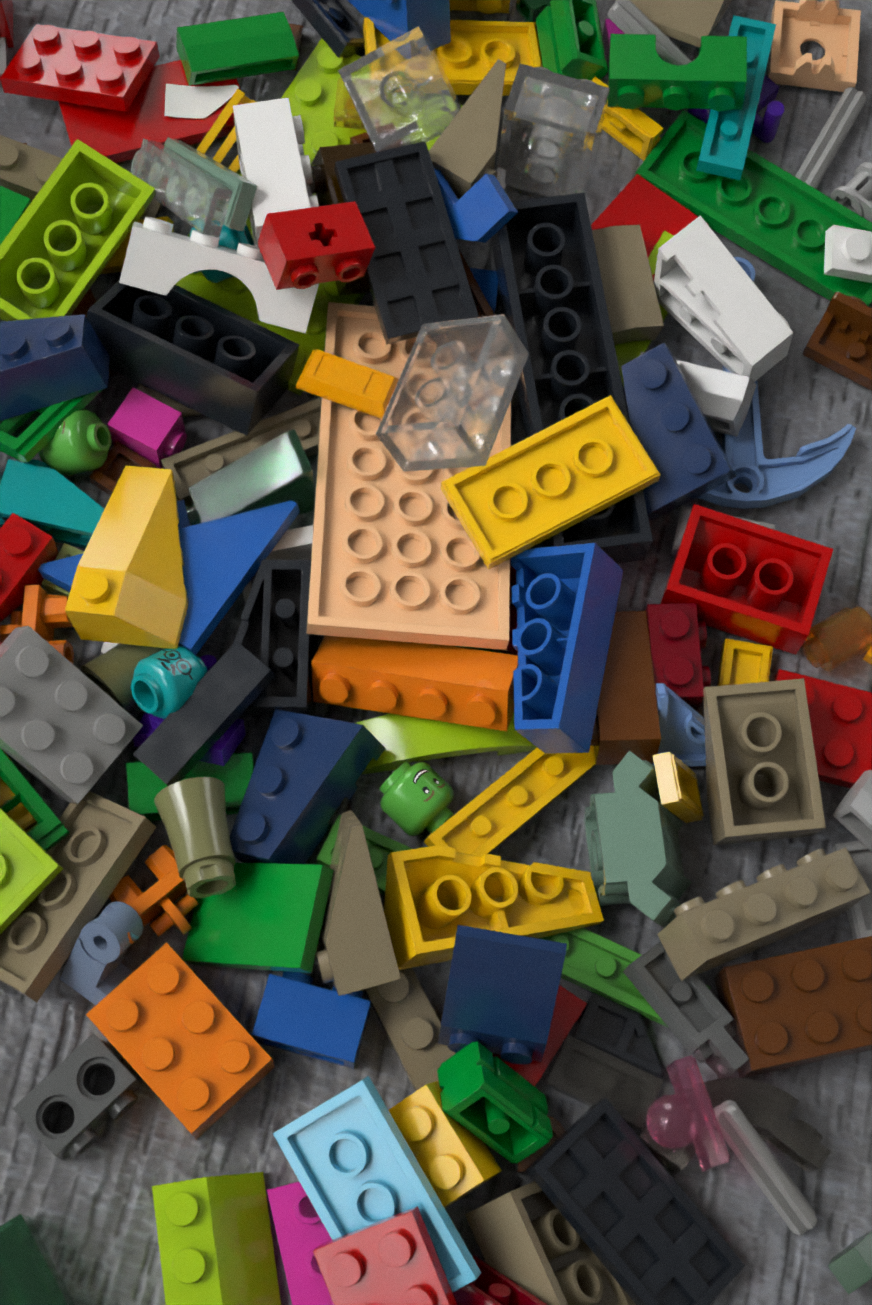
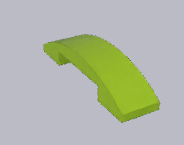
M514 713L507 731L396 714H387L355 723L364 725L386 748L377 761L372 758L362 774L396 770L406 761L410 763L497 751V756L533 751L537 748L515 730Z

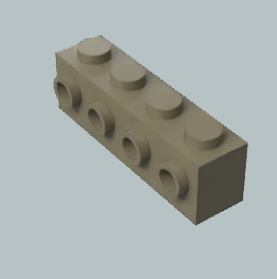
M845 847L828 855L823 848L815 850L800 858L796 862L798 866L786 870L784 864L777 865L757 876L758 882L746 887L744 881L740 880L719 890L715 894L717 899L705 903L700 896L674 909L676 918L657 935L680 980L683 981L839 916L871 892L847 848Z

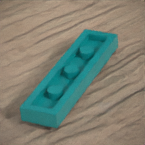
M733 15L728 36L747 37V83L742 110H710L696 171L740 180L776 24Z

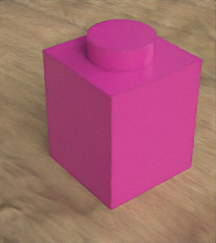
M135 388L130 390L107 424L113 445L117 441L160 469L163 468L161 460L180 453L187 439L181 412Z

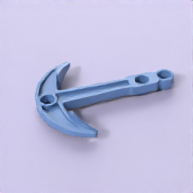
M734 257L751 280L754 281L755 269L753 265L744 258ZM723 366V371L730 372ZM756 380L755 392L738 436L722 433V449L737 477L697 498L722 507L741 509L764 508L798 498L828 477L836 468L851 444L856 428L851 424H847L840 431L826 439L802 446L796 457L767 459L763 454L758 383ZM737 483L745 484L750 492H740L735 489L734 485Z

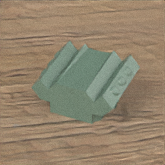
M629 751L612 772L615 792L591 794L590 806L585 807L583 821L590 873L600 906L634 905L652 921L665 928L676 918L674 909L682 904L678 899L692 883L684 876L678 830L682 827L683 823L661 805L655 766L647 760H641Z

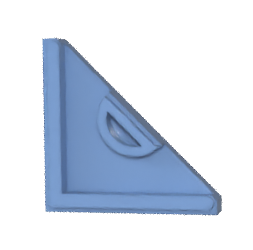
M656 683V699L661 733L658 754L670 751L688 767L706 766L704 717L664 683Z

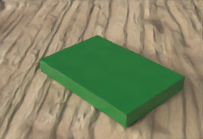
M236 862L234 865L236 885L231 890L223 894L196 899L198 905L193 911L190 924L192 929L188 932L182 960L199 966L312 973L334 870L324 865Z

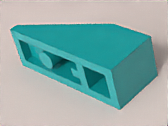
M8 459L0 483V528L10 515L15 513L52 536L54 542L66 543L86 549L104 512V508L58 471L51 469L46 463L35 459L25 463Z

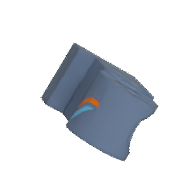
M115 901L109 903L99 917L89 921L81 930L60 980L95 1005L104 999L132 974V971L122 964V960L127 949L143 933V923L138 913L124 902Z

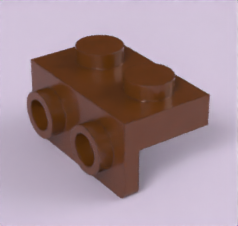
M835 292L802 355L872 390V308L868 307L857 297Z

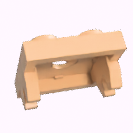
M775 0L771 23L776 24L768 58L767 77L775 84L838 92H844L849 87L855 88L857 83L861 11L839 8V0H824L821 2L817 0H800L799 3ZM807 41H815L825 50V55L821 59L812 60V53L802 55L800 46Z

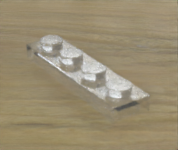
M143 138L141 148L135 153L132 160V174L154 187L156 190L154 199L199 232L219 237L233 191L160 142Z

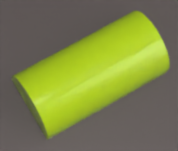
M77 139L0 245V319L2 321L70 316L128 236L134 221L138 222L155 198V188Z

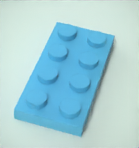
M369 1076L273 1133L332 1240L418 1206L452 1292L479 1277L481 1274L479 1267Z

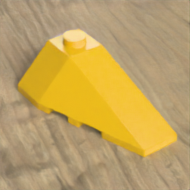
M125 466L77 566L65 612L81 640L167 649L178 648L188 609V598L182 567L184 562L178 530L179 516L175 479L171 469Z
M441 845L391 852L388 855L384 914L399 970L452 960L458 925L539 939L597 925L604 921L591 873L587 871L533 862L531 865L501 860V856L486 853L482 856L456 852V848Z

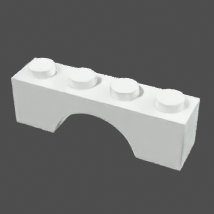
M145 217L143 224L134 221L119 283L167 295L179 280L193 272L209 269L224 271L235 276L248 287L256 301L259 321L306 333L319 284L306 289L293 287L276 290L259 247L238 243L237 250L218 245L220 237L210 233L192 230L191 236L188 237L172 232L173 224L160 219Z

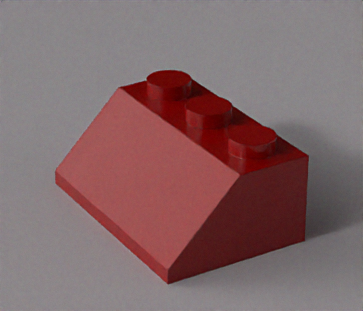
M694 504L660 604L696 603L698 620H705L706 626L796 655L809 635L833 548Z

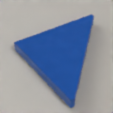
M290 500L178 529L180 547L183 552L184 585L188 598V609L178 646L185 647L196 656L258 571L262 560H266L300 513L296 502ZM83 553L43 563L38 568V571L43 579L70 592L76 569Z

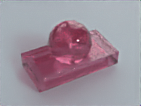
M690 1055L673 1061L666 1068L675 1094L663 1095L650 1106L646 1118L650 1135L658 1144L670 1149L683 1148L692 1142L702 1172L728 1163L730 1156L695 1057L693 1058Z

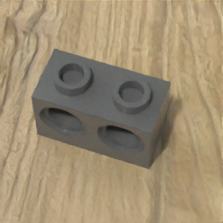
M93 1033L12 1109L54 1156L64 1160L70 1154L75 1159L96 1141L98 1135L94 1130L109 1116L117 1120L136 1103L138 1097L134 1092L142 1085ZM103 1068L113 1070L115 1083L112 1089L104 1095L91 1094L88 1084L92 1074ZM60 1106L72 1107L75 1118L71 1128L61 1134L52 1133L49 1128L51 1113Z

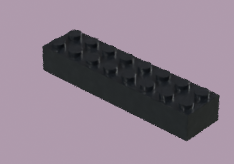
M585 192L511 201L518 213L491 237L526 438L610 395L630 425ZM643 489L546 539V547L596 543L617 564L645 560L653 540Z

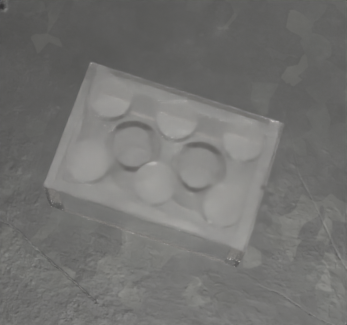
M520 63L504 109L497 168V180L502 188L533 198L584 192L586 194L595 166L610 88L597 85L591 80H579L553 73L544 67H532Z
M505 315L422 324L376 432L377 437L403 472L486 466L529 355Z

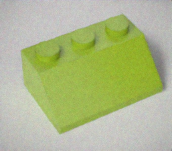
M263 1172L202 1177L152 1186L166 1305H281Z

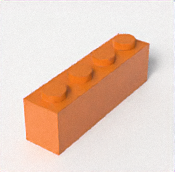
M325 635L311 661L313 702L500 731L508 730L514 713L513 671L518 668V655L449 645Z

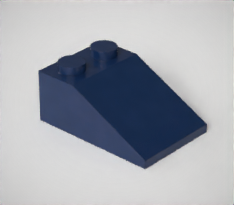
M458 925L438 1044L448 1045L449 1050L457 1053L471 1042L478 1041L493 1054H499L501 1059L506 1062L519 1065L530 1064L532 1061L541 1062L547 1045L567 944Z

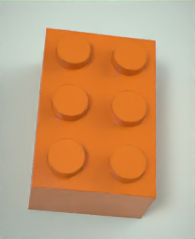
M167 942L86 1014L196 1140L275 1067L272 1058Z

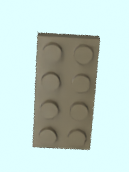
M91 791L84 796L79 804L70 803L59 820L70 834L47 851L63 870L0 934V981L36 1003L72 952L83 927L89 921L94 920L156 829V826L146 817Z

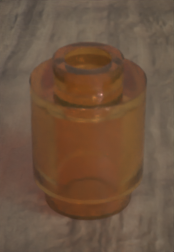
M860 606L852 609L845 607L810 628L809 635L802 645L805 657L815 668L821 667L828 672L840 667L870 649L872 642V618Z

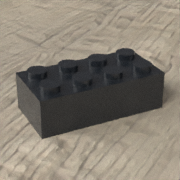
M118 281L87 312V320L110 355L109 369L246 436L289 388L288 381L293 374L299 344L177 285H174L167 295H162L121 284Z

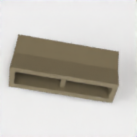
M640 225L610 226L592 230L614 345L632 341L655 340L664 327Z

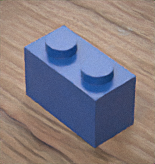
M283 971L282 977L269 974L252 1032V1037L256 1042L354 1069L371 1010V1001L362 999L363 991L360 990L338 996L334 984L332 990L312 985L313 978L300 972Z

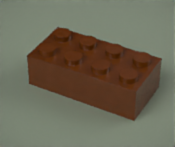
M872 936L727 966L714 977L720 1003L734 1019L730 1022L736 1033L733 1040L749 1058L745 1065L738 1070L740 1079L872 1050Z

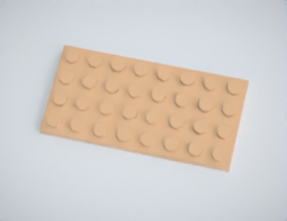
M328 302L325 352L394 376L401 381V385L385 420L321 398L306 634L506 650L509 643L510 559L488 570L440 486L442 481L511 446V349L509 338L505 348L464 363L447 330L386 345L375 306ZM497 318L506 337L508 338L505 319Z

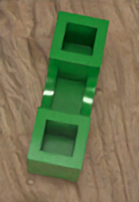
M611 34L607 107H622L625 109L644 107L667 108L670 110H681L684 108L712 109L715 111L742 110L747 83V37L701 36L698 57L685 65H673L659 57L656 51V35Z

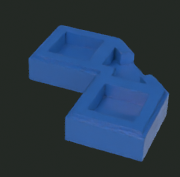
M434 169L455 239L486 243L518 213L495 175L485 174L458 199L442 172Z

